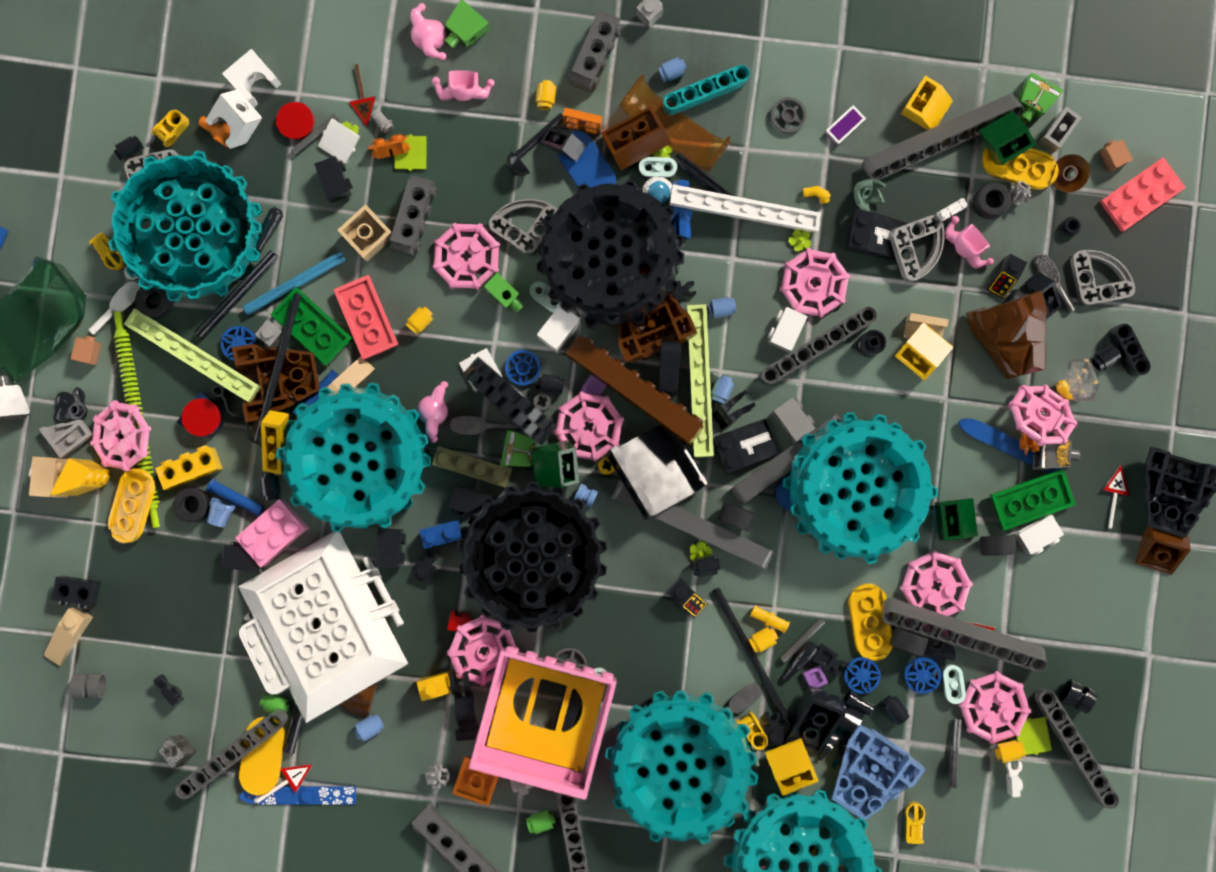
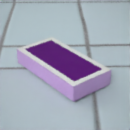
M853 105L825 133L838 146L866 118Z

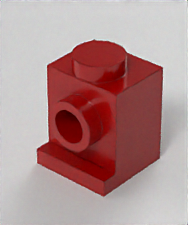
M453 609L447 630L457 632L459 625L462 626L475 620V618L466 612L457 614V610Z

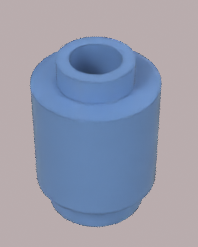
M678 57L661 64V67L658 68L663 82L677 79L685 75V70H687L684 60H680Z
M734 298L710 300V304H707L709 316L712 315L714 319L732 316V313H736Z
M725 375L717 377L711 390V400L724 405L725 401H728L735 385L732 382L733 379Z
M378 714L371 715L355 724L356 729H354V732L359 740L363 739V741H366L380 733L381 729L384 728V724Z

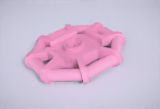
M452 223L453 225L433 242L435 247L434 265L432 268L449 284L451 289L471 288L479 290L488 279L500 270L498 269L499 247L501 245L486 231L483 224ZM460 231L475 232L473 237H461ZM456 233L457 239L450 246L444 244ZM479 235L484 238L489 246H482L477 240ZM442 248L447 250V261L441 263ZM491 251V265L486 263V252ZM465 252L472 255V258H468V261H464V258H461ZM450 266L456 273L454 278L451 277L444 267ZM484 267L488 270L477 279L476 274ZM472 276L473 281H460L459 277Z
M806 248V251L789 262L786 261L784 264L785 270L780 292H783L795 311L824 318V315L846 302L845 295L850 274H847L835 253L831 254ZM813 258L827 260L825 265L814 263ZM808 259L809 264L807 266H805L802 269L796 267L798 264ZM830 264L833 265L839 276H834L831 273ZM792 271L797 273L796 282L793 285H789ZM814 278H818L817 281L820 282V285H817L816 288L810 284V281H813ZM841 280L838 294L833 292L835 281ZM790 290H797L802 298L799 303ZM829 296L835 299L823 307V300ZM805 301L815 302L818 309L802 305Z
M1022 385L1018 388L1014 399L1008 404L1009 409L1012 411L1017 431L1026 434L1039 446H1043V444L1064 445L1068 442V437L1073 429L1077 427V421L1074 420L1069 407V400L1059 396L1048 385ZM1024 397L1028 400L1026 404L1021 402ZM1020 410L1024 412V414H1023V419H1022ZM1061 424L1065 425L1063 431L1060 429ZM1027 425H1030V426H1032L1034 429H1036L1037 431H1039V434L1036 433V432H1035L1034 430H1032L1031 428H1029ZM1052 432H1053L1054 435H1055V436H1048V437H1046V434L1052 433Z
M581 391L580 394L558 407L559 412L556 422L558 428L553 432L554 436L561 442L567 440L564 434L570 433L576 441L574 445L576 449L579 445L591 446L592 452L576 450L577 458L598 462V459L606 455L610 448L616 445L619 447L624 417L622 418L609 396L604 397ZM586 401L600 403L601 405L598 409L587 407ZM582 402L583 408L574 414L568 411ZM604 406L613 417V420H607L602 413ZM567 414L571 417L569 429L563 430ZM585 422L594 423L592 432L583 429ZM609 424H614L612 439L607 437ZM604 439L609 442L607 445L596 451L595 445H597Z
M114 400L101 413L94 416V428L90 445L96 450L104 467H113L128 472L143 457H147L151 426H148L139 411V406L123 404ZM121 411L128 412V416H122ZM111 413H113L114 417L112 419L106 420V418ZM135 420L137 421L139 427H136L134 425V423H136ZM102 425H103V426H104L103 439H100V437H101V429H102ZM120 433L124 435V439H120ZM135 450L136 454L130 458V454H132L130 452ZM116 455L122 456V462L114 460Z
M931 550L930 553L907 563L908 568L900 590L903 591L909 604L922 608L924 603L935 606V612L946 616H951L965 609L964 605L970 587L973 584L970 582L960 558H954L936 552V550ZM937 560L951 565L947 569L937 566ZM931 561L930 567L924 570L919 569V566ZM954 568L962 582L955 581L951 573ZM916 571L918 573V580L915 585H910ZM933 581L940 582L941 586H939L938 591L936 589L932 590ZM962 586L958 601L953 598L956 588ZM916 589L920 597L918 603L916 602L911 590ZM949 601L954 604L943 611L940 610V606Z
M484 614L473 621L457 627L458 630L450 649L447 650V655L451 659L458 679H464V671L469 673L471 668L479 670L480 676L469 673V681L480 684L482 687L493 681L495 671L487 675L486 671L497 667L500 652L503 648H506L501 643V636L504 635L508 646L516 648L518 646H516L510 630L502 629L500 621L486 617ZM481 625V631L472 635L467 633ZM487 625L499 630L495 634L487 631ZM464 635L467 638L464 642L463 650H458ZM481 647H488L485 655L479 653ZM464 655L467 663L463 668L458 656ZM508 657L504 675H506L507 667L511 657Z
M999 671L975 680L971 679L966 691V697L958 705L961 708L967 732L973 733L994 745L996 742L1020 736V731L1029 713L1032 711L1029 708L1023 690L1024 685L1000 674ZM993 682V687L984 690L980 688L982 685ZM999 682L1012 689L1008 692L1000 689ZM975 690H977V700L974 703H970ZM1015 693L1017 694L1021 707H1015L1012 696ZM994 702L996 705H999L997 712L990 711ZM969 708H974L977 717L974 722ZM1015 712H1021L1013 726L1010 722L1014 718ZM983 723L989 726L990 733L978 728V725ZM1007 725L1010 729L996 734V728Z

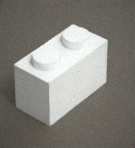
M788 307L784 311L780 310L776 317L778 324L776 328L772 327L768 338H770L768 344L790 353L808 316Z
M1053 515L1041 517L1014 533L1024 553L1033 555L1041 553L1043 547L1048 544L1050 546L1060 541L1059 537L1064 535Z

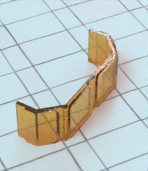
M642 74L623 98L620 107L631 117L652 106L671 141L669 146L677 153H682L694 164L711 171L730 145L731 137L728 136L726 139L714 136L681 112L674 115L665 114L662 110L663 99L656 95L645 83L644 75Z

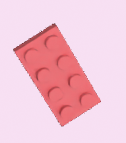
M1163 157L1099 202L1120 231L1123 232L1186 187Z
M369 275L333 289L363 360L399 346Z

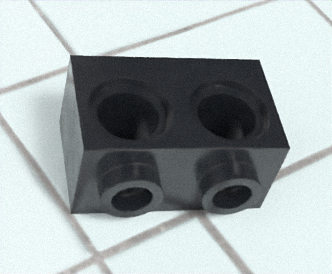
M56 576L51 600H57L60 605L74 603L77 604L78 608L89 609V606L97 605L101 582L69 576ZM65 586L69 589L68 596L64 594ZM84 589L88 592L87 599L83 597Z

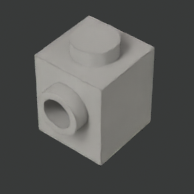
M643 0L636 7V16L650 28L662 17L663 5L660 0Z
M266 320L255 335L268 346L277 347L281 343L284 332L282 329L284 327L275 320L273 322Z

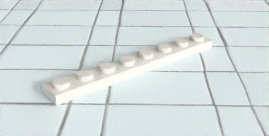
M672 185L669 201L671 206L813 233L819 231L821 217L819 212L679 185Z

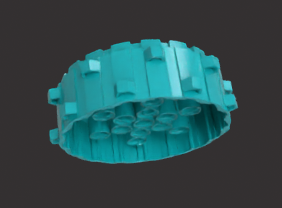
M197 150L190 157L175 155L160 160L152 156L145 158L144 167L135 172L126 181L122 190L113 191L110 199L116 205L112 214L114 236L108 242L110 250L119 252L122 255V259L127 264L125 271L132 278L139 277V286L145 290H149L152 287L166 292L169 301L178 303L183 296H188L189 299L195 300L214 292L221 297L228 294V285L238 280L246 271L245 269L249 263L258 262L261 256L256 250L259 234L262 232V225L257 222V217L263 211L259 203L249 200L245 192L248 183L243 176L233 177L234 171L226 165L221 167L214 162L207 161L206 154ZM172 189V194L169 197H165V191ZM212 191V196L205 199L204 193ZM176 206H181V212L178 214H174V208ZM196 207H201V213L194 215L193 210ZM146 221H151V226L148 229H143V224ZM171 222V227L168 230H163L164 223ZM191 223V228L188 231L182 230L184 224ZM205 224H211L208 232H202V227ZM223 226H231L229 232L222 233ZM175 239H180L178 247H172V242ZM200 240L199 247L192 248V242ZM169 255V261L162 264V257ZM209 257V263L201 265L202 258Z
M371 382L366 388L352 387L350 383H344L340 385L338 391H333L328 386L320 389L318 400L310 405L301 403L295 408L298 419L288 421L285 427L288 431L286 444L278 448L276 458L284 462L285 470L283 475L293 492L290 501L294 506L303 505L316 518L329 522L331 530L335 532H340L344 527L366 529L376 523L385 528L391 525L392 515L396 512L398 513L402 508L408 510L413 505L412 494H422L425 484L421 481V473L423 468L430 466L432 462V456L424 452V446L428 444V438L426 434L421 433L416 421L420 414L416 409L406 410L401 405L400 398L394 394L390 396L381 393L377 383ZM353 414L356 417V422H348L346 415ZM389 430L392 433V438L385 439L382 431ZM350 433L356 434L358 441L351 442L348 435ZM316 436L323 438V445L315 443L314 439ZM368 441L374 442L376 449L369 450L366 443ZM333 445H340L342 452L335 453L332 448ZM351 453H358L360 460L353 461L350 457ZM372 460L376 461L378 463V468L371 469L368 465V462ZM335 464H342L344 472H337ZM394 469L397 475L389 477L386 470ZM353 472H360L362 479H354ZM319 476H327L328 483H321ZM356 491H361V492H363L364 495H365V498H364V499H358V498H356L355 492H356Z
M847 412L843 414L840 422L832 419L826 422L825 426L814 435L805 433L800 438L803 447L795 455L792 462L791 475L783 478L782 486L790 491V511L792 515L798 518L795 529L800 535L809 533L818 542V550L824 554L833 551L835 558L845 560L847 556L863 557L867 564H873L877 562L878 556L881 554H888L900 548L906 541L915 543L920 538L918 529L928 514L930 500L938 496V488L931 484L930 467L923 456L926 445L922 440L912 441L906 433L901 431L902 426L896 422L887 424L886 416L875 414L871 420H860L854 412ZM870 444L872 452L867 455L865 448ZM831 456H834L836 459L833 466L828 464ZM866 463L868 469L865 473H862L861 466ZM848 469L850 473L849 477L847 479H843L842 473L844 470ZM898 471L900 476L898 480L894 481L893 474ZM877 477H880L881 484L876 487L874 481ZM861 482L863 484L862 491L857 492L856 486L858 483ZM844 488L845 495L839 498L838 491ZM826 494V502L820 504V496ZM876 496L877 502L871 505V497ZM857 501L859 507L856 511H852V504ZM890 509V516L885 518V510ZM853 520L854 527L851 530H848L847 524L849 521Z
M661 690L654 693L652 703L645 705L643 708L638 705L633 706L629 710L630 721H620L617 726L619 735L616 745L608 747L605 757L612 763L609 776L617 793L612 802L616 809H625L633 821L647 829L651 840L658 842L663 837L672 840L687 841V839L696 838L702 844L710 842L712 832L721 829L723 826L730 827L735 822V813L745 814L749 807L745 799L746 792L749 786L757 785L758 774L751 769V765L757 762L756 752L750 750V745H748L746 740L751 730L747 724H738L732 716L733 712L728 707L723 708L715 704L713 694L705 691L700 697L687 694L685 690H677L675 695L667 696ZM697 724L700 727V733H693L690 728L691 725ZM659 730L662 734L661 739H655L652 731ZM691 743L694 750L687 752L684 749V744ZM665 746H672L674 754H667ZM723 756L726 763L723 765L718 764L716 757ZM699 758L704 759L706 766L703 768L699 767L696 760ZM677 762H685L687 769L680 770ZM659 764H664L667 767L666 773H661L658 770ZM640 767H645L648 770L647 776L640 774ZM696 777L700 784L693 786L690 783V778ZM677 780L680 783V788H673L670 781ZM709 793L712 796V801L707 802L703 800L702 794ZM664 799H671L673 806L667 807L664 804Z
M815 790L812 796L798 795L794 791L784 795L782 799L776 794H771L766 797V804L761 806L759 810L747 809L745 814H742L744 820L741 830H735L732 837L735 840L732 854L724 857V865L730 868L731 872H800L798 870L800 862L806 864L805 872H818V866L821 863L826 868L825 872H837L840 865L845 868V872H882L874 863L872 845L865 834L868 825L863 818L854 819L843 806L835 801L833 803L828 801L826 791ZM783 824L788 827L786 836L780 832V827ZM821 828H824L827 832L825 839H822L819 835ZM791 843H794L797 846V852L795 854H792L789 851V846ZM811 845H814L817 849L814 856L809 854V847ZM761 858L767 861V867L764 870L759 867V860ZM781 860H784L787 864L785 871H781L778 867Z

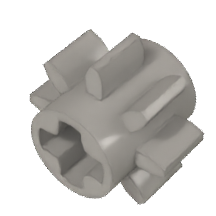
M1018 181L1016 184L1011 183L1008 188L1011 202L1016 205H1020L1023 202L1027 203L1032 196L1030 195L1031 187L1023 181Z
M442 764L429 766V770L425 774L427 785H432V789H440V787L446 786L449 780L448 769L442 768Z
M510 779L513 793L519 792V796L529 794L528 789L533 788V785Z

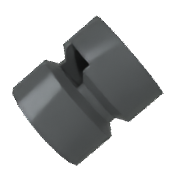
M75 673L70 684L72 698L83 699L87 698V696L90 699L103 698L107 687L106 676L104 673H91L90 675Z

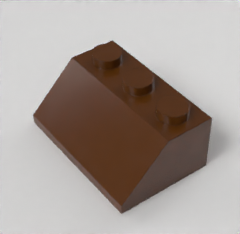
M652 106L601 132L620 170L671 144L667 132Z

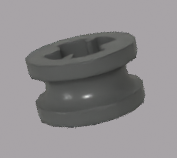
M545 393L537 394L534 398V405L538 410H547L551 405V399ZM540 397H543V399L547 398L548 401L545 402V407L537 405Z

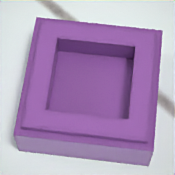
M590 375L581 391L600 396L606 385Z
M820 665L802 672L808 687L810 685L819 688L828 684Z

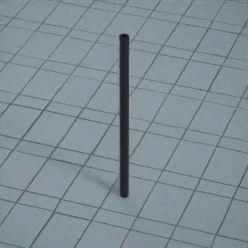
M294 293L256 430L255 442H262L261 421L271 410L302 296Z
M719 587L714 589L713 593L786 727H789L792 720L721 589Z

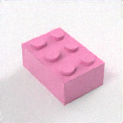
M279 499L235 539L260 567H264L298 539L309 527L285 499Z

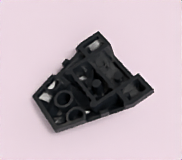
M1150 446L1145 462L1146 526L1186 538L1199 520L1200 513L1209 506L1210 499L1216 493V466L1195 462L1170 454L1171 452Z

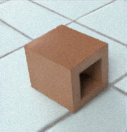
M1123 139L1118 142L1112 140L1104 145L1105 148L1099 152L1109 172L1133 160Z
M84 335L83 338L76 337L71 360L96 365L102 343L96 342L95 337Z

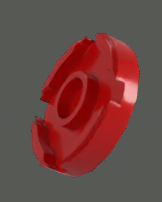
M289 102L278 111L276 125L286 138L302 140L313 131L315 117L311 109L305 104Z
M205 398L190 401L184 407L182 413V423L185 429L190 434L199 437L213 434L222 421L219 407Z

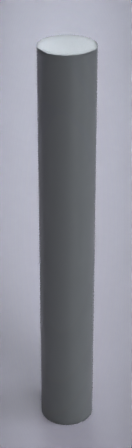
M333 114L293 147L291 151L295 155L299 154L323 134L331 119L338 121L339 118Z
M819 618L780 659L786 663L826 622Z

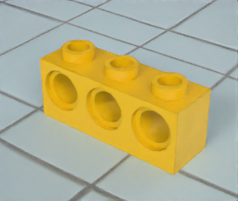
M205 445L197 448V452L193 454L187 452L179 455V459L175 461L169 459L161 462V466L155 469L163 490H171L222 470L223 468L215 448ZM205 455L210 457V462L207 465L203 462ZM187 462L192 464V469L189 472L185 469ZM170 469L174 471V476L171 479L167 476Z

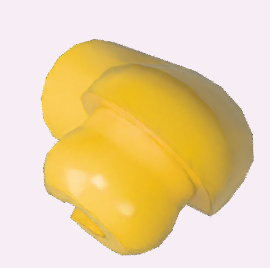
M820 186L803 188L804 198L816 196L820 198L821 204H827L830 201L829 191Z
M1064 380L1057 382L1056 390L1065 400L1083 399L1082 390H1072Z

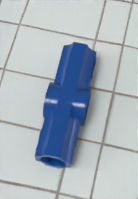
M677 180L673 181V185L689 187V181ZM672 206L675 212L673 219L676 234L682 235L684 240L690 239L692 209Z

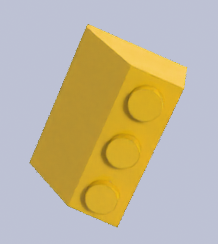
M68 458L50 494L77 496L102 488L109 481L111 470L92 460Z

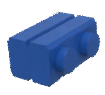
M459 520L420 530L424 549L464 538Z

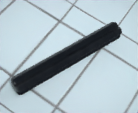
M682 153L676 154L674 157L676 164L709 190L715 193L735 196Z

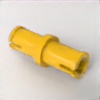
M754 605L750 613V617L756 618L764 622L765 626L768 627L770 625L783 633L786 632L790 622L775 616V613H769Z

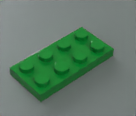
M295 287L270 315L285 328L294 293L302 295L291 334L328 367L353 338L299 288Z
M1062 468L989 494L1001 530L1003 531L1076 505L1065 471Z

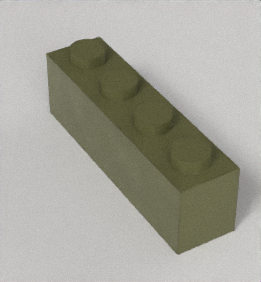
M437 446L432 465L505 488L508 487L513 471L512 469Z

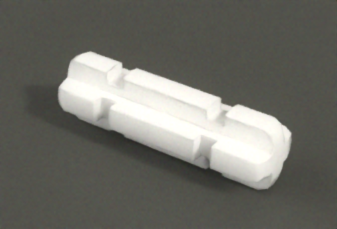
M961 198L937 213L939 221H944L967 207L968 203L965 202V199Z

